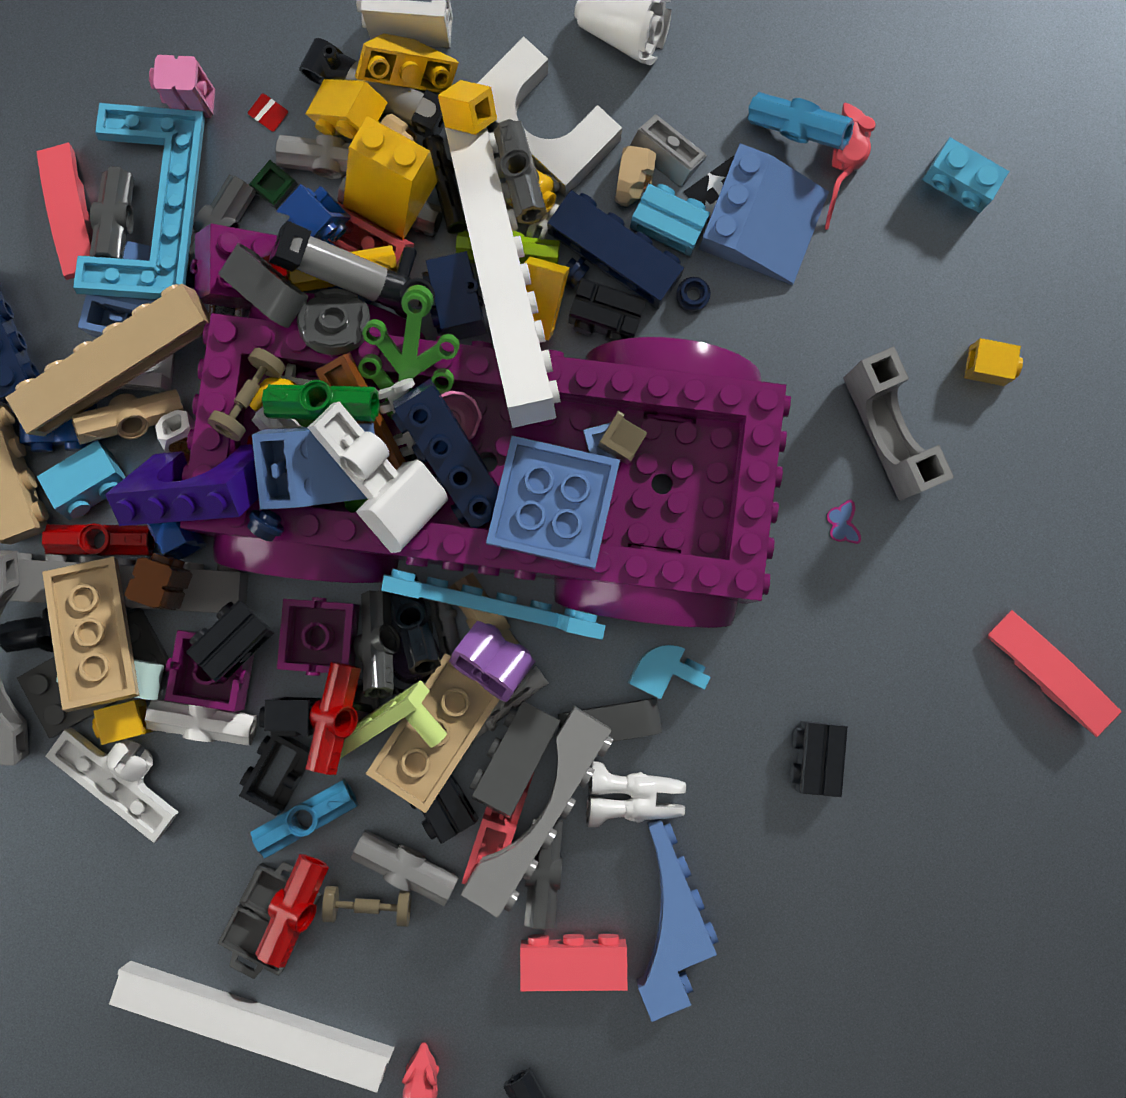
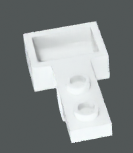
M340 401L332 403L307 427L367 497L368 500L356 513L391 553L400 552L448 501L444 488L421 461L404 462L396 470L387 459L390 453L386 444L375 434L364 432Z

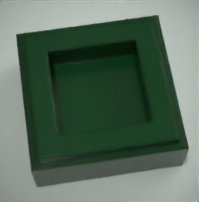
M269 160L248 185L254 188L257 192L256 194L277 210L298 184L295 179Z

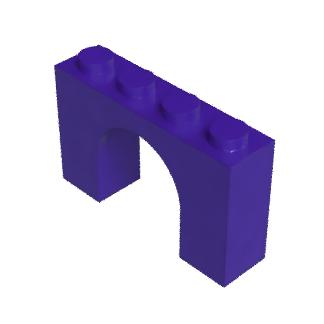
M253 444L239 446L213 469L182 480L184 466L188 463L183 451L154 454L105 494L119 526L240 517L259 498Z

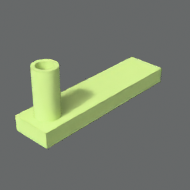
M420 680L359 720L353 733L345 737L340 759L404 717L430 748L439 744L446 737L447 733L422 705V701L430 690Z

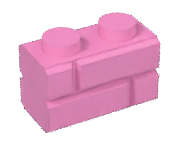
M157 55L154 68H150L149 82L151 88L157 90L160 94L161 102L167 104L170 109L203 111L205 118H211L214 111L215 88L194 56H178L176 59L174 55Z

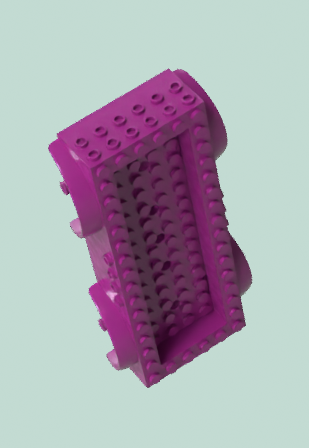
M305 293L308 296L307 302L314 298V293ZM367 304L370 320L377 319L382 321L386 325L387 334L402 352L406 319L385 309ZM254 305L251 306L247 317L211 313L210 323H206L203 330V343L206 345L204 359L201 358L198 364V378L201 380L199 394H195L192 410L193 414L196 415L194 429H191L188 434L187 447L188 450H191L189 465L186 464L184 466L182 480L198 476L213 469L239 446L247 445L248 436L261 431L252 421L256 412L250 406L247 409L242 408L235 419L246 429L240 441L232 440L220 434L207 422L214 410L229 415L236 405L234 399L248 379L252 380L258 371L248 361V357L254 348H261L280 359L285 367L288 363L296 364L295 378L320 380L315 370L343 354L328 355L318 353L308 347L300 337L297 316L290 327L285 328L268 318ZM371 327L370 334L372 336H381L379 329ZM420 332L417 356L437 344L441 336L436 337V341L426 340L423 333ZM637 337L611 341L592 349L585 359L564 357V353L561 351L549 350L553 372L547 373L549 381L556 380L561 401L554 403L556 418L512 428L493 344L485 341H472L471 345L460 344L457 355L454 358L448 360L441 359L415 376L413 389L431 379L436 370L440 368L448 369L454 375V383L450 391L464 392L476 400L482 413V419L476 435L470 441L482 460L487 457L497 460L496 468L490 473L499 486L511 436L588 452L583 430L611 423L618 411L625 414L624 419L647 432L632 461L628 465L620 461L595 569L487 545L486 540L491 520L479 528H471L467 521L461 524L450 507L455 502L448 492H446L448 501L410 542L397 553H391L356 512L351 513L344 507V502L297 508L269 509L282 519L280 524L284 527L282 535L276 536L272 542L257 537L247 527L251 511H261L259 498L240 517L180 521V528L214 537L213 556L216 563L258 574L326 582L382 583L384 574L391 575L392 570L398 568L399 560L406 561V565L428 567V564L442 565V569L463 572L464 568L478 570V574L499 576L500 573L513 574L515 579L535 581L536 577L553 579L554 600L556 603L595 615L670 626L727 627L733 624L738 603L749 604L762 601V595H768L770 574L765 573L766 560L772 559L775 540L769 537L771 523L775 524L778 517L779 503L773 502L775 488H780L782 482L783 467L777 466L779 452L783 453L786 447L787 431L781 430L783 417H788L791 396L786 395V384L762 382L759 369L751 361L735 352L703 342L667 337ZM364 341L358 348L348 352L351 353L357 367L365 355H377L382 361V369L394 383L398 382V372L377 345ZM449 342L441 344L445 351L454 350V346ZM365 362V367L368 370H377L374 363ZM264 374L258 385L266 378H269V376ZM443 376L436 378L440 385L449 384L447 378ZM363 377L367 387H375L378 391L380 390L373 379ZM386 398L380 399L379 403L385 402ZM383 413L382 416L393 436L400 434L401 431L395 422L386 413ZM407 444L399 445L398 447L400 449L407 446ZM412 454L404 457L406 462L411 461ZM429 462L425 463L424 465L434 475L435 472ZM659 474L667 475L672 481V488L666 494L656 493L652 488V480Z

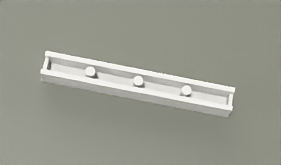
M129 961L118 970L117 975L119 976L109 1005L376 1093L395 1048L133 961Z

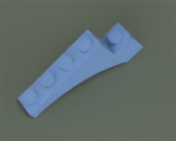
M661 819L647 822L655 845L660 872V918L655 944L643 977L636 979L639 992L652 1022L691 1006L687 994L694 991L686 972L678 973V971L716 956L713 944L719 942L711 922L704 924L699 911L705 909L698 890L690 891L685 879L692 875L684 856L676 857L672 845L678 843L671 824L663 825Z

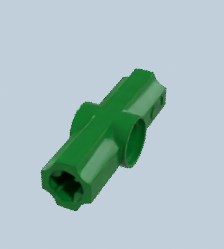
M312 380L305 385L269 384L263 390L262 395L264 415L270 419H304L315 421L332 403L340 401L355 421L374 422L375 418L379 415L380 408L379 392L375 387L329 386L321 380ZM326 399L322 405L316 407L321 400Z

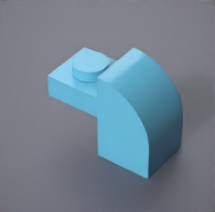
M662 645L650 649L639 659L628 683L661 699L672 675L704 690L711 677L703 673L706 668L705 666L687 658L685 663L680 662L685 648L674 645Z

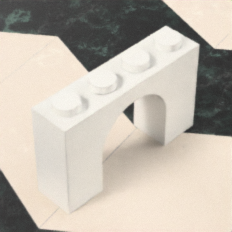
M524 36L477 83L490 86L492 89L497 120L489 125L493 130L502 121L508 119L519 121L517 111L521 102L549 74L548 58ZM597 105L570 133L560 138L543 139L530 134L526 130L525 133L535 168L552 178L555 193L559 191L566 197L621 141L622 127Z

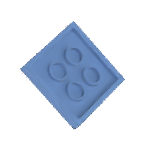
M511 436L486 544L595 569L620 460Z

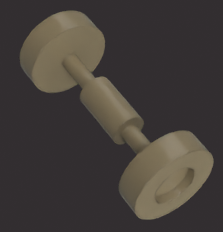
M254 348L248 357V361L258 371L252 380L248 379L234 399L236 405L231 413L227 415L214 410L207 420L213 429L235 441H240L246 432L244 426L235 419L242 408L247 409L260 389L258 383L263 375L280 378L286 369L280 359L261 348Z
M326 886L322 903L323 922L334 923L338 908L354 909V913L379 914L380 911H396L397 926L408 927L411 915L412 893L411 891L400 890L397 904H383L381 900L356 898L355 902L339 901L338 886Z

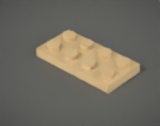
M113 556L43 571L62 710L71 712L140 696L118 560Z
M446 653L440 660L441 666L431 674L425 683V686L430 691L422 701V705L446 731V737L439 744L430 748L404 717L366 772V775L424 813L428 811L500 700L485 690L477 681L459 672L449 662L451 656Z

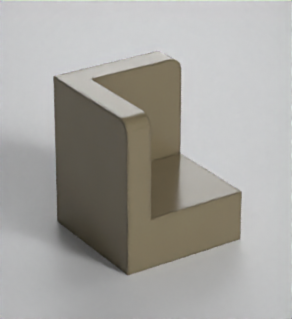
M618 411L597 447L628 465L634 458L647 432L624 419L625 414Z

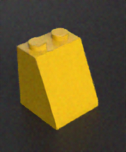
M367 116L349 145L344 207L404 240L438 182L430 150Z

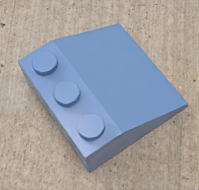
M739 143L703 235L699 250L793 285L829 191L774 156Z

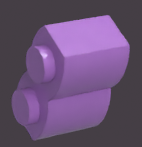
M480 621L473 625L455 648L449 660L459 672L477 681L490 694L505 702H508L536 662L524 646L506 641L498 628L492 624H485Z

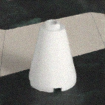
M578 0L574 16L578 21V26L636 61L651 66L658 58L652 56L656 47L663 49L667 38L672 10L666 8V2H671V0Z

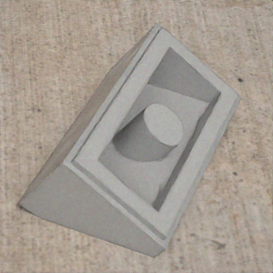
M656 114L638 129L630 146L647 148L655 152V167L680 187L686 183L707 157L703 151Z

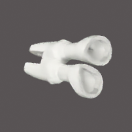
M598 761L592 762L590 767L595 771L588 782L590 794L618 793L630 795L631 798L627 800H611L597 796H588L586 803L587 827H600L606 820L624 817L629 821L640 823L644 820L670 819L685 815V806L658 803V793H686L685 782L667 777L646 775L642 772L631 773L627 776L614 775L608 772L603 763Z

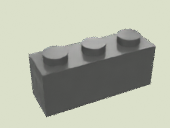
M522 701L519 709L512 706L503 723L504 726L508 727V730L502 740L497 737L495 738L486 755L492 760L486 771L479 768L469 787L475 790L472 799L510 819L561 720L525 701Z

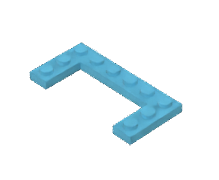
M99 103L95 130L98 140L164 145L150 261L78 256L73 285L76 294L158 299L162 297L161 292L167 287L175 284L186 285L205 124L203 111Z
M393 569L391 575L384 574L381 591L417 599L422 597L556 627L565 632L603 640L606 625L596 622L597 615L570 608H565L564 614L552 612V604L531 600L530 606L517 604V596L497 592L496 599L482 596L483 589L464 584L461 591L447 588L449 581L428 577L426 583L415 581L416 574L398 569Z

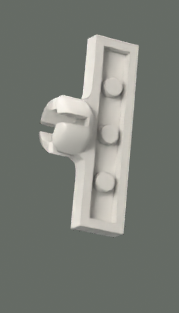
M72 727L65 729L45 757L153 843L159 840L179 812L150 790L144 783V776L153 765L150 752L145 749L140 757L135 756L141 744L125 739L116 743L107 754Z

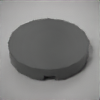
M339 288L325 289L314 293V298L308 302L306 301L297 315L299 334L305 344L318 353L328 355L345 354L358 348L365 341L362 332L367 322L370 321L367 304L358 299L357 294Z

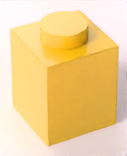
M459 80L438 95L446 128L476 135L497 120L490 86Z
M983 338L978 339L969 347L964 379L1000 386L1007 385L1021 373L1023 358L1019 357L1021 346Z
M146 699L132 700L93 711L95 718L92 721V727L95 736L100 739L101 745L153 732L151 729H146L145 715L148 708Z

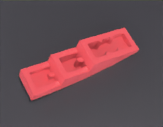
M68 142L36 151L46 211L62 273L66 280L75 278L77 257L90 255L93 236L90 214L86 206L84 185L78 177L75 151Z
M1013 610L988 634V639L1015 660L1014 664L1042 687L1041 691L1095 737H1098L1121 714L1122 711L1081 670Z
M533 775L510 819L486 806L461 882L462 884H466L482 857L500 851L512 843Z

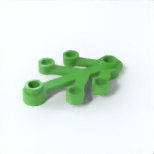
M422 285L409 287L402 297L401 305L407 314L402 352L387 334L386 325L382 321L377 319L370 320L362 332L364 340L369 344L377 345L398 372V382L407 378H413L414 380L415 376L441 359L448 360L454 358L460 347L459 341L454 335L445 334L439 338L437 344L417 356L422 318L430 312L433 305L431 291ZM410 300H419L423 307L421 309H414L410 305ZM375 327L379 329L381 336H372L369 328ZM449 342L454 346V350L445 351L441 344ZM367 354L362 358L358 370L364 378L373 379L380 390L395 384L382 369V361L377 355ZM365 362L374 363L377 370H368L365 367ZM440 368L434 372L431 380L440 393H445L451 390L454 383V375L450 370ZM443 376L447 378L449 384L440 385L436 378ZM390 411L386 414L392 419L391 415L394 413Z

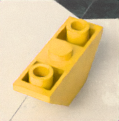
M383 33L363 44L355 77L358 80L442 93L452 86L459 62L415 39Z

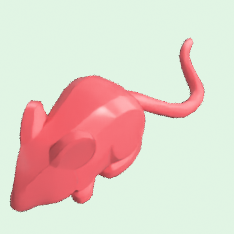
M846 102L842 107V116L853 119V134L849 144L843 150L833 148L832 167L843 172L834 184L825 230L829 229L842 181L854 170L863 166L868 160L871 151V131L875 129V121L871 117L864 115L857 107Z
M425 1042L420 1044L418 1050L406 1065V1073L402 1080L404 1084L403 1098H437L439 1066L436 1065V1061Z

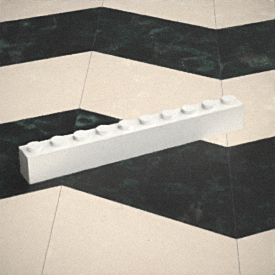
M486 127L474 135L445 128L512 428L555 419L554 403L561 402L556 380H548L547 373L553 372L549 350L541 351L540 343L546 342L541 320L534 321L532 314L539 313L534 291L527 292L526 286L531 285L530 273L527 263L520 264L519 258L525 257L521 237H513L512 231L518 230L514 209L507 210L506 204H511V197L507 182L500 183V179L505 178L500 168V157L494 158L493 155L499 153L494 132L488 133Z

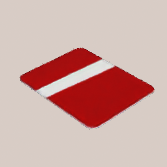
M264 93L260 95L248 111L249 116L272 132L277 129L288 114L287 109Z

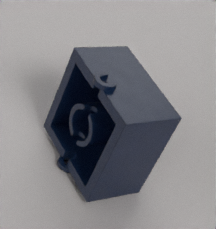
M467 251L425 260L428 271L423 272L422 277L431 284L435 292V306H432L430 313L437 333L451 334L458 340L487 334L481 308L483 306V299L478 295V283L475 280Z

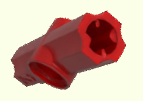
M46 524L45 530L42 532V545L45 554L152 556L156 546V542L147 525ZM102 531L105 541L102 547L97 549L94 539Z
M338 662L330 663L323 697L312 706L309 720L315 731L306 764L307 770L326 775H336L345 737L353 733L358 723L357 711L352 706L361 668Z
M299 854L285 888L279 890L270 902L268 915L271 919L255 953L258 960L277 968L286 966L299 934L310 926L315 917L316 905L314 900L329 869L325 862L306 854Z

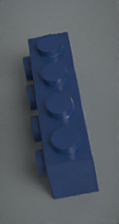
M571 190L548 221V234L639 297L647 299L646 302L656 309H659L682 276L684 267L680 265L681 261L669 251L662 253L652 246V240L639 231L633 233L624 226V221L612 212L604 213L597 208V203L590 196L584 193L578 195Z
M0 291V402L9 405L5 397L16 391V385L24 380L36 378L40 374L36 366L31 362L26 351V341L17 330L13 321L14 313Z
M429 379L393 401L396 412L391 415L393 421L402 434L409 432L416 442L411 447L419 461L423 464L429 462L435 472L433 476L455 502L450 507L459 522L463 524L467 521L471 528H479L492 520L499 485L433 381Z

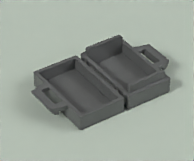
M284 861L276 870L263 863L257 866L239 901L241 904L235 908L218 941L220 946L232 951L229 966L252 979H255L263 968L278 976L285 968L267 965L258 960L255 954L271 919L268 915L270 902L279 890L285 888L289 879L282 872L285 870L291 873L294 868ZM319 892L314 900L316 906L322 896ZM299 934V937H298V939H297V941H296V943H295L294 948L296 947V945H297V943H298V941H299V939H300V937H301L300 934ZM241 956L257 964L256 969L238 961L237 958Z

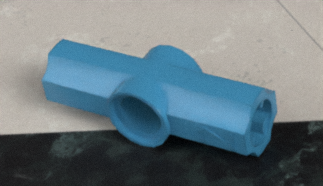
M758 92L752 98L749 105L748 121L751 124L779 131L781 135L795 142L806 144L808 141H813L843 150L849 144L853 134L854 121L852 118L821 110L818 105L805 99L793 98L792 101Z
M343 779L250 832L252 842L265 859L359 806L356 795L351 786ZM299 810H306L311 814L313 820L310 827H304L298 822L297 814Z

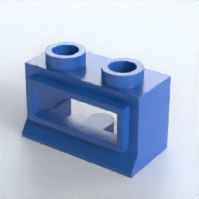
M300 184L277 210L278 213L286 214L290 217L287 221L312 231L311 236L325 242L328 239L335 242L342 237L348 229L345 224L351 218L322 186L313 192L310 188Z

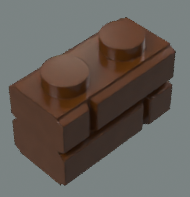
M153 552L151 559L145 557L137 559L132 572L135 577L129 580L124 595L129 600L155 609H180L185 597L183 589H188L193 574L190 572L191 570L183 568L185 561Z

